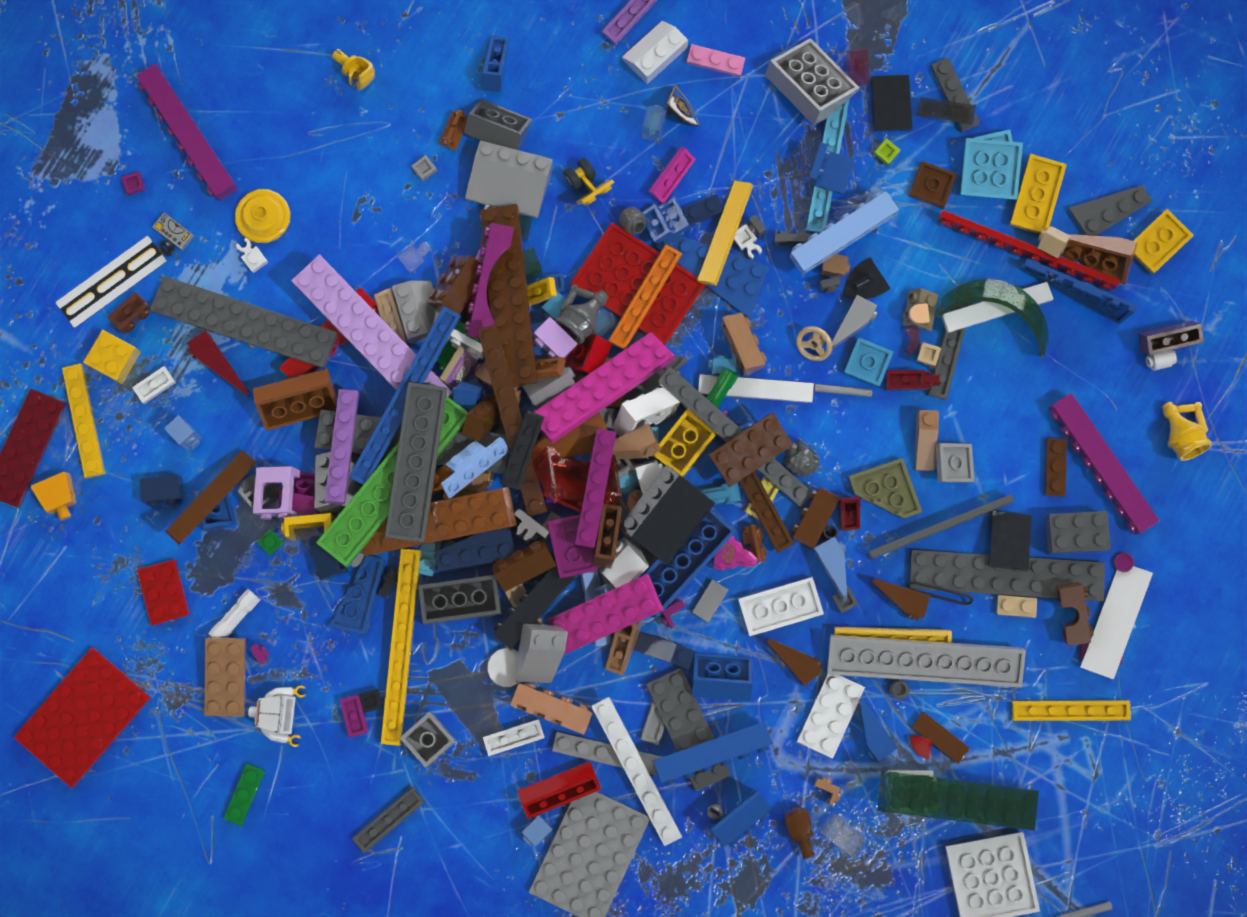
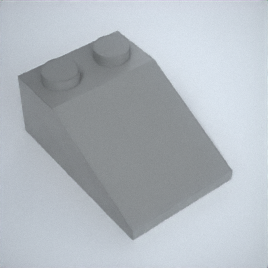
M523 624L514 681L552 683L565 652L568 631L557 625Z

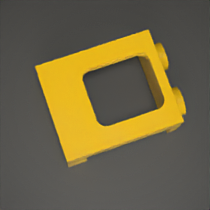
M331 513L285 517L284 523H281L282 534H285V537L291 541H296L295 529L324 526L325 532L336 517Z

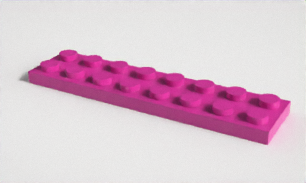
M650 332L534 411L545 416L540 429L541 433L552 444L674 361V354Z

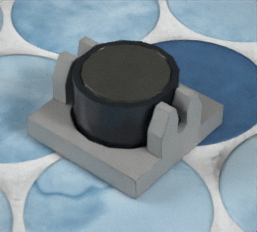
M518 509L515 512V518L518 521L516 522L517 525L511 529L512 533L529 546L541 538L546 542L548 541L550 533L547 529L522 510Z

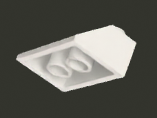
M661 21L622 56V59L648 84L687 49L688 39L676 27Z

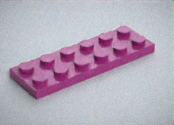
M646 574L548 620L550 625H557L568 631L565 652L563 654L565 655L664 610L650 576Z

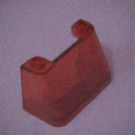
M547 446L533 460L534 471L547 496L553 500L563 499L583 502L590 462L560 458V453H556V447ZM612 455L603 501L604 504L614 505L622 497L616 455Z

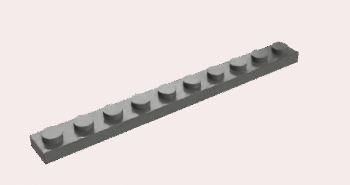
M668 367L656 381L725 443L743 431L672 367ZM774 458L757 469L759 473L798 507H802L812 494L810 489Z

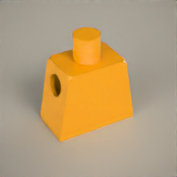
M64 471L31 485V489L47 513L54 514L57 512L60 521L71 517L68 507L76 504V497L69 473Z

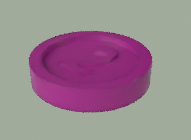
M1120 553L1114 559V566L1120 572H1129L1134 566V559L1130 554Z

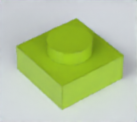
M886 138L874 152V155L888 166L899 154L900 149Z

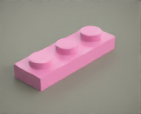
M691 44L687 64L737 77H741L745 57Z

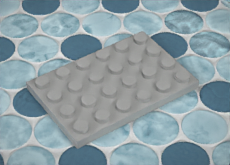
M594 792L572 801L529 893L578 917H605L648 825L649 816L599 792Z

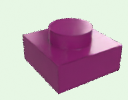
M256 643L250 647L259 664L264 665L270 661L267 657L270 654L264 645L261 646Z

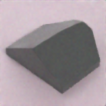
M250 475L242 480L237 491L238 495L252 512L256 475ZM266 483L264 485L263 509L267 508L279 497L281 487L278 483Z

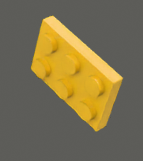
M1166 209L1133 240L1137 242L1134 257L1153 275L1194 235Z

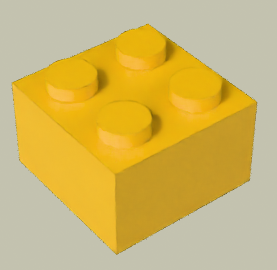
M102 330L83 363L112 380L123 384L141 351Z

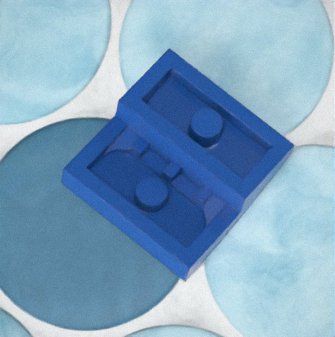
M675 197L659 207L654 204L642 212L646 217V227L655 243L671 239L691 228Z

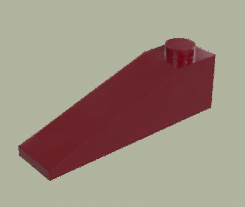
M206 330L187 342L190 347L188 352L193 359L197 358L247 397L251 396L214 339Z

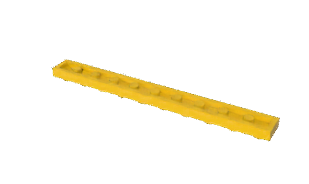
M401 549L381 744L401 746L402 743L400 737L403 733L421 559L420 550Z

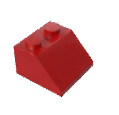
M589 335L582 344H577L564 358L566 361L564 366L566 368L570 367L575 373L587 376L604 364L612 343L598 335Z

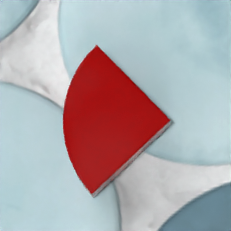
M913 735L910 738L913 749L918 755L929 760L931 757V739Z

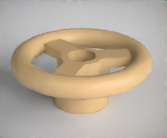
M809 326L803 328L797 335V348L805 358L811 361H822L831 354V338L821 328ZM814 332L808 341L802 342V338L806 333ZM825 342L827 345L826 351L822 348ZM804 348L816 350L819 356L809 354Z

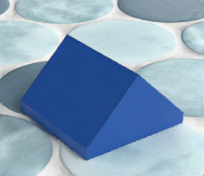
M204 490L193 491L194 500ZM229 493L200 523L202 530L210 532L236 524Z

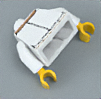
M298 686L296 689H292V687L275 688L268 692L265 698H259L257 706L249 708V717L255 718V726L261 728V732L269 740L281 743L290 742V745L293 747L299 746V744L292 742V738H301L300 735L288 736V734L292 733L296 698L292 696L296 695L298 698H304L306 695H299L297 693L299 689H306L304 686Z

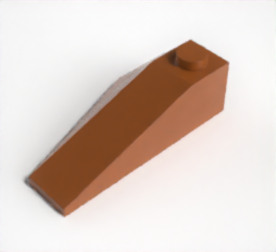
M1068 234L1071 238L1061 255L1120 279V284H1126L1137 242L1120 237Z
M598 412L553 444L545 436L540 438L535 443L532 451L534 464L592 452L597 428L607 430L600 413Z

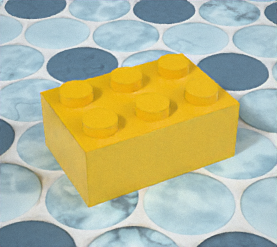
M687 409L660 442L661 450L651 457L656 459L658 463H662L663 467L668 465L684 477L717 435Z

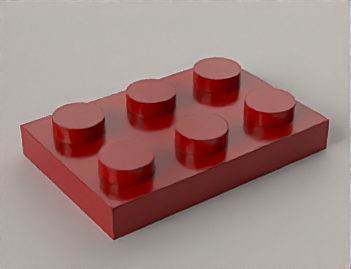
M175 559L137 570L151 626L190 616Z

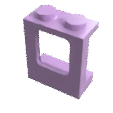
M291 466L256 468L253 513L259 515L260 519L271 520L272 517L276 516L279 519L297 516V512L292 510L294 478H300V470ZM266 483L283 484L282 503L279 509L262 508L263 489Z

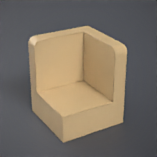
M923 342L919 347L920 351L916 362L929 365V369L933 370L941 348Z

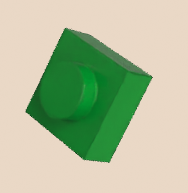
M272 529L268 530L257 541L269 556H272L285 543Z

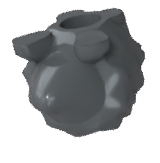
M801 438L797 440V444L792 442L793 445L785 450L783 464L794 475L799 477H808L815 473L819 467V454L807 446Z

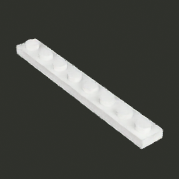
M610 697L593 704L591 707L662 843L666 846L682 838L673 817Z

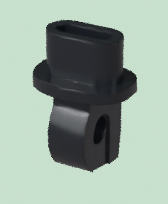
M389 568L386 574L382 575L385 583L379 590L378 595L385 598L392 586L397 587L398 572Z

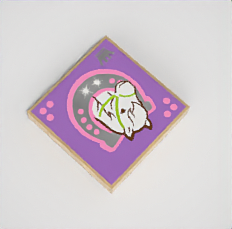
M459 346L439 379L453 390V387H457L461 381L466 382L478 361L466 349Z

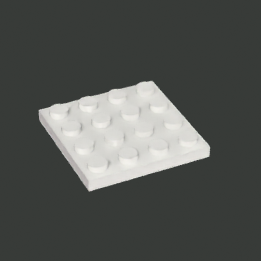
M1023 832L945 846L959 917H1014L1040 912Z

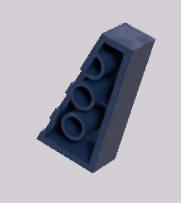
M507 527L478 533L435 552L437 574L492 565L500 559L511 556L515 552L511 529Z

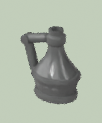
M572 285L560 309L562 314L554 321L580 345L586 337L596 332L597 312L599 308L606 304L609 297L602 290L594 294L593 292L578 288L577 285ZM577 295L590 299V301L584 304L571 305Z

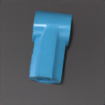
M738 483L732 487L723 484L721 487L701 490L715 502V505L741 502Z

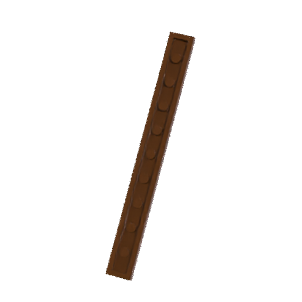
M497 324L478 328L477 331L510 452H512L523 419ZM531 454L520 485L528 516L547 512Z

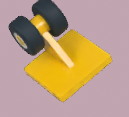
M582 158L577 162L579 168L576 170L569 167L563 171L566 180L573 189L577 190L580 188L583 182L589 193L576 201L578 205H589L596 200L595 196L597 194H604L612 189L610 185L614 183L612 179L606 180L595 188L589 180L596 177V172L586 158Z

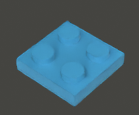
M858 337L844 374L879 388L893 351Z

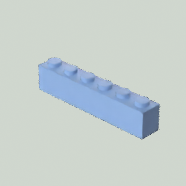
M887 191L883 194L879 192L871 197L869 203L858 205L855 208V212L851 214L846 213L839 218L840 221L836 224H828L819 235L817 233L811 235L805 244L799 243L791 249L790 258L800 273L804 275L896 216L899 209Z

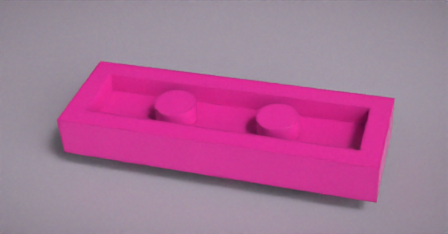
M680 147L649 190L659 203H665L696 160L684 147Z

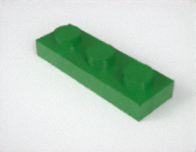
M246 763L223 818L224 820L243 826L266 770Z

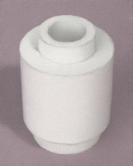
M1174 350L1146 357V364L1153 371L1172 367L1177 362Z

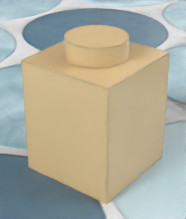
M1050 226L1047 231L1043 230L1038 240L1041 242L1038 248L1059 258L1064 252L1071 236Z

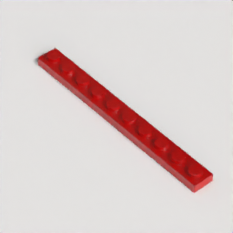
M942 210L937 222H940L943 227H953L958 229V232L961 234L973 235L981 242H991L999 249L1006 248L1011 250V253L1014 255H1024L1029 257L1030 260L1034 259L1046 264L1051 269L1062 270L1065 275L1070 277L1077 276L1082 278L1083 282L1097 284L1103 290L1113 291L1118 287L1120 279L1062 256L1056 258L1034 245L953 213Z

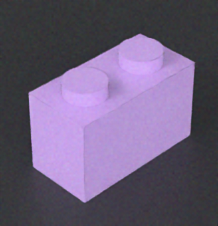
M551 317L533 333V342L537 347L546 350L549 358H565L578 344Z

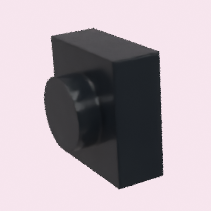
M378 689L358 694L363 713L383 708Z

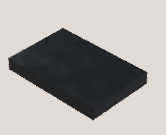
M909 75L872 76L874 132L911 131L912 114Z
M1001 511L992 512L989 567L1026 572L1029 570L1032 515Z

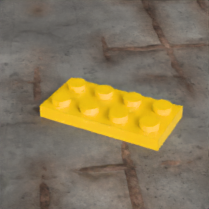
M1033 154L1029 155L1009 226L1041 234L1043 230L1047 231L1067 164Z

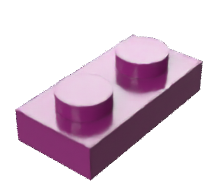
M359 695L340 699L349 738L369 733Z

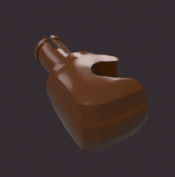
M791 808L789 812L784 814L787 833L792 842L799 844L803 859L815 856L810 842V838L814 833L811 830L812 823L809 812L806 808Z

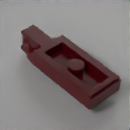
M925 370L887 371V391L928 390L930 386H940V375H930V372Z

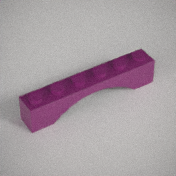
M491 223L489 227H485L483 238H486L485 246L482 245L480 250L482 262L481 265L478 264L476 269V276H479L478 282L473 285L472 294L475 295L474 301L470 302L468 313L471 314L470 320L466 321L464 332H467L466 336L469 338L480 340L477 329L495 323L487 303V281L496 260L511 246L513 227Z
M598 428L596 430L574 543L575 546L595 548L616 432Z

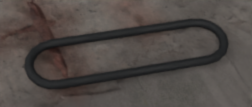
M916 581L909 582L907 584L908 589H910V585L917 584L953 593L956 595L964 596L969 598L970 601L961 602L921 592L924 594L930 595V597L961 605H969L973 603V598L970 595Z

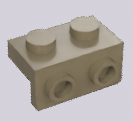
M922 288L910 290L907 296L902 325L905 327L913 326L926 332L932 331L939 295ZM928 303L930 322L928 324H914L911 322L908 316L909 310L914 305Z

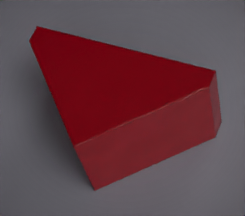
M860 497L841 498L838 501L841 531L860 529Z

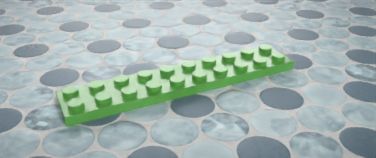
M448 396L446 397L438 456L464 426L468 413ZM399 442L316 542L347 568L388 519Z

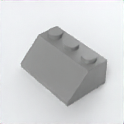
M407 281L392 286L410 345L425 341L440 314L426 304L429 299L428 294L433 289L431 281Z

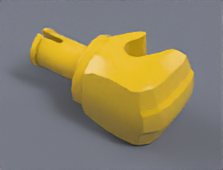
M340 49L333 53L332 59L343 66L342 73L348 76L350 85L354 79H358L356 82L357 89L362 90L374 79V67L367 59L360 56L357 57L356 55L349 58Z

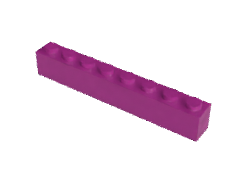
M153 64L136 76L140 80L137 84L143 93L147 91L149 94L148 101L153 108L157 106L159 112H157L162 122L166 121L169 127H167V130L171 136L178 138V147L182 152H187L189 157L186 159L192 168L196 166L199 170L196 173L202 183L204 181L207 182L209 187L206 189L211 197L216 196L220 201L238 190L157 65Z
M1068 394L1050 406L1048 409L1050 410L1051 418L1059 423L1062 434L1070 439L1073 450L1083 458L1084 466L1087 469L1090 468L1094 474L1095 482L1098 485L1101 484L1105 490L1106 498L1114 503L1117 514L1127 522L1128 530L1138 535L1159 522L1158 517L1073 394Z

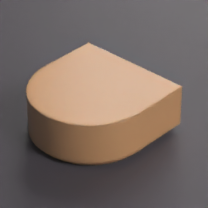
M928 303L914 305L909 310L908 316L911 322L914 324H928L930 322Z

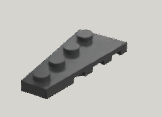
M1141 185L1070 207L1068 211L1084 235L1097 236L1148 205L1153 200Z

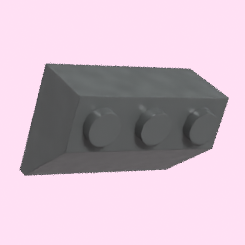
M481 99L469 113L464 133L474 139L519 150L532 123V119Z
M331 452L318 454L315 457V509L323 514L331 513L334 515L342 512L361 489V483L349 477L345 504L326 503L325 493ZM359 454L351 455L349 475L360 457Z

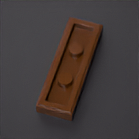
M922 712L911 726L924 738L931 739V743L957 764L961 762L970 750L966 744L925 712Z

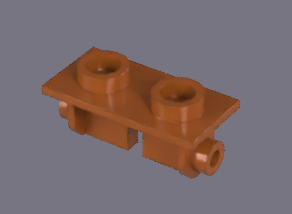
M462 110L452 111L438 143L439 145L456 151L468 116L464 115Z
M754 524L743 527L744 545H752V547L745 548V550L752 552L758 558L757 564L766 563L767 552L762 544V529L759 528V525Z

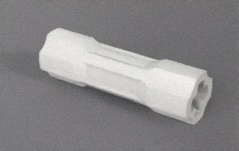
M247 589L222 620L211 629L209 635L211 637L228 638L232 630L260 601L259 597Z

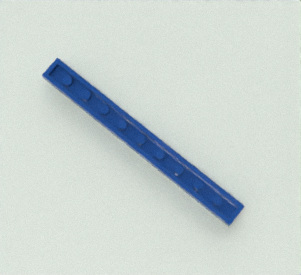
M443 306L350 473V478L364 485L377 469L402 424L408 382L425 383L461 318L459 314Z

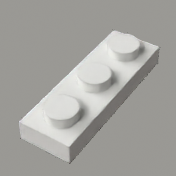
M538 719L485 736L483 740L488 756L545 737Z

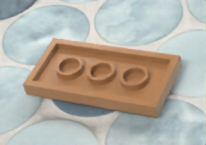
M207 637L205 638L204 716L244 717L246 638Z

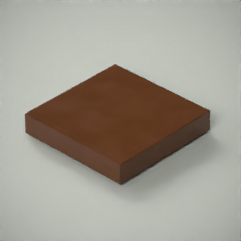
M922 161L909 197L944 210L957 174Z

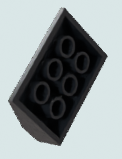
M666 465L619 527L668 565L715 505V502L680 473Z

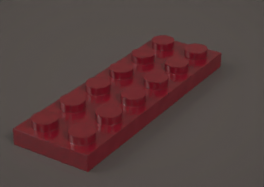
M30 388L0 453V501L20 508L67 403Z

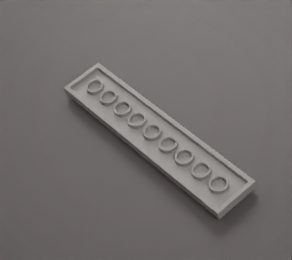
M830 635L827 674L1022 687L1026 649L1021 647Z

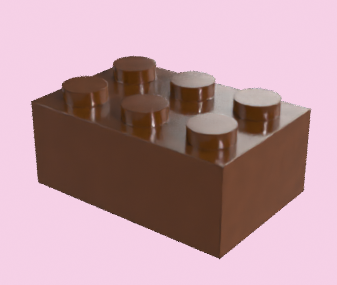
M471 255L452 257L447 264V270L438 278L439 283L428 294L429 299L426 304L439 313L444 306L460 315L472 295L474 283L478 282L479 276H476V269L478 264L481 265V263Z

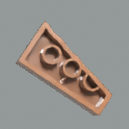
M527 682L524 685L518 684L510 706L585 735L593 712H590V707L579 704V707L571 704L573 700L563 696L561 699L553 697V692L543 689V692L535 690V685Z

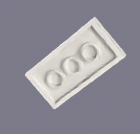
M813 577L738 599L749 637L824 614Z
M827 674L797 742L833 759L865 687L840 675Z

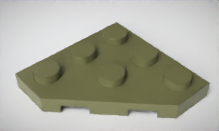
M903 458L848 476L855 496L902 519L922 513Z

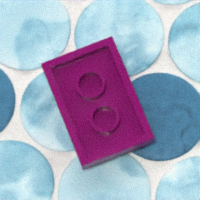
M580 515L547 521L560 579L598 571L597 566H592L594 549L574 545Z

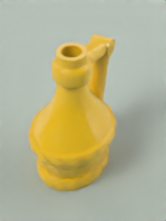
M1168 402L1162 406L1163 415L1169 420L1171 429L1167 445L1177 453L1180 461L1195 458L1212 446L1211 440L1207 439L1206 436L1208 428L1200 402L1179 406ZM1194 412L1198 424L1187 420L1179 413Z

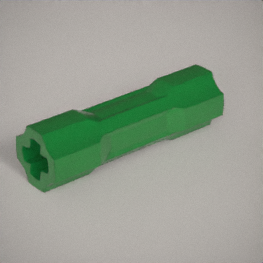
M724 367L717 378V382L707 396V399L717 408L739 377L738 374Z

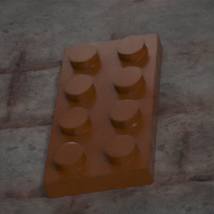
M770 412L708 454L727 486L732 487L791 447L793 443L774 413Z

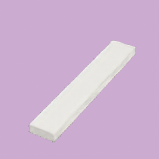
M1044 282L942 314L941 318L948 334L1053 300V296L1048 283Z
M700 374L698 391L702 395H708L719 376ZM738 377L726 396L812 403L814 383Z

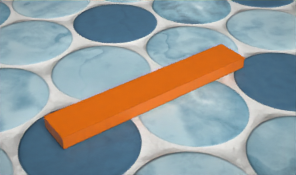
M665 244L608 342L622 350L628 347L682 256L681 252Z

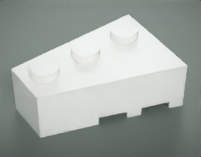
M663 387L655 388L650 393L641 394L631 401L626 400L623 402L612 428L620 437L647 423L649 425L653 423L656 426L674 415L680 402Z

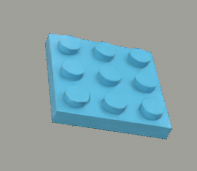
M966 138L960 195L1017 200L1023 143Z

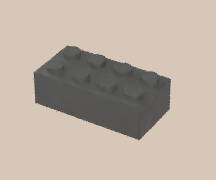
M494 575L418 585L424 625L502 615L499 586Z

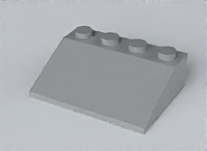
M811 38L772 59L765 74L813 125L828 118L860 89Z
M480 141L465 200L493 207L517 204L519 214L538 219L553 170V159Z

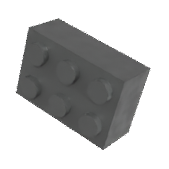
M1107 511L1049 514L1044 517L1048 555L1106 552L1111 550Z

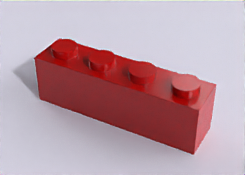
M589 761L517 791L525 814L530 819L601 790L592 763Z

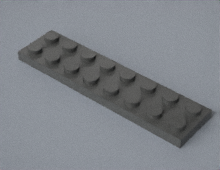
M408 382L385 538L425 543L447 387Z

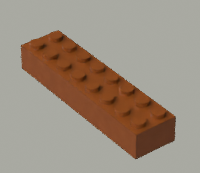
M506 487L432 502L430 504L425 543L385 538L386 520L362 549L363 556L516 526L510 489Z

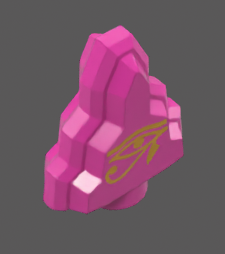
M732 536L715 554L713 569L724 571L726 568L734 569L737 566H756L758 558L752 552L743 549L742 543L736 541L735 537Z

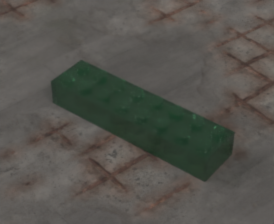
M881 770L877 811L1035 831L1039 791Z

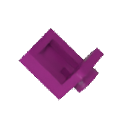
M674 599L667 606L668 608L662 612L663 616L660 618L666 627L670 626L671 629L675 627L670 616L686 606L683 600L677 601V599Z

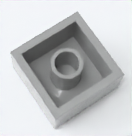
M428 712L400 737L402 742L425 768L433 764L457 742L432 712Z

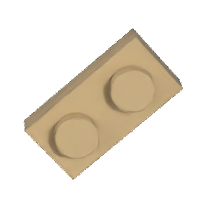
M997 595L996 615L1036 618L1037 598Z

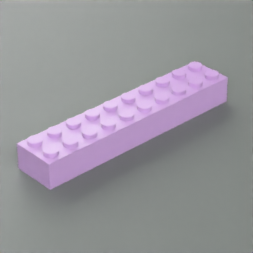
M319 254L291 281L397 391L416 354ZM431 370L424 384L447 387ZM448 388L447 396L451 398L452 391Z

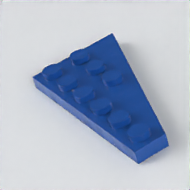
M680 235L657 243L656 249L660 252L665 244L681 252L682 256L677 264L699 277L710 248L709 245ZM729 253L717 286L706 284V287L750 320L769 266Z
M1027 258L1020 270L1042 282H1047L1054 289L1119 325L1130 317L1138 307V305L1100 290L1090 283H1084L1044 266L1034 259L1030 260Z

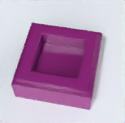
M139 171L121 177L128 196L146 190Z

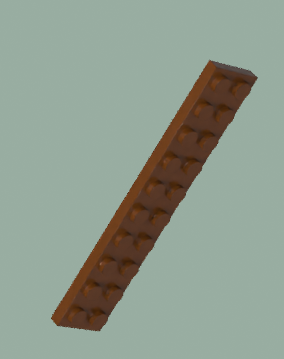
M517 204L480 210L483 236L485 227H489L491 223L514 228L511 246L496 260L487 281L490 312L495 322L494 324H497L513 386L536 384L538 380L519 207ZM483 238V244L485 246L486 238Z

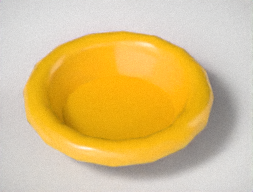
M257 189L247 193L239 201L235 210V223L238 231L250 241L269 243L277 240L286 232L290 223V209L287 201L279 193L269 189Z

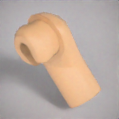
M635 489L628 495L626 505L630 511L642 497L640 490Z

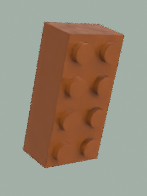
M328 368L253 388L255 405L266 431L320 417L321 410L336 412L338 394Z

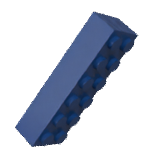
M712 507L668 565L657 557L649 564V567L639 577L649 574L663 610L737 532L736 527ZM661 611V612H659V613H657V614H655V615L658 617L663 611Z

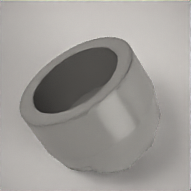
M712 804L707 809V815L712 820H718L723 815V809L718 804ZM713 808L720 812L719 816L710 812V810Z

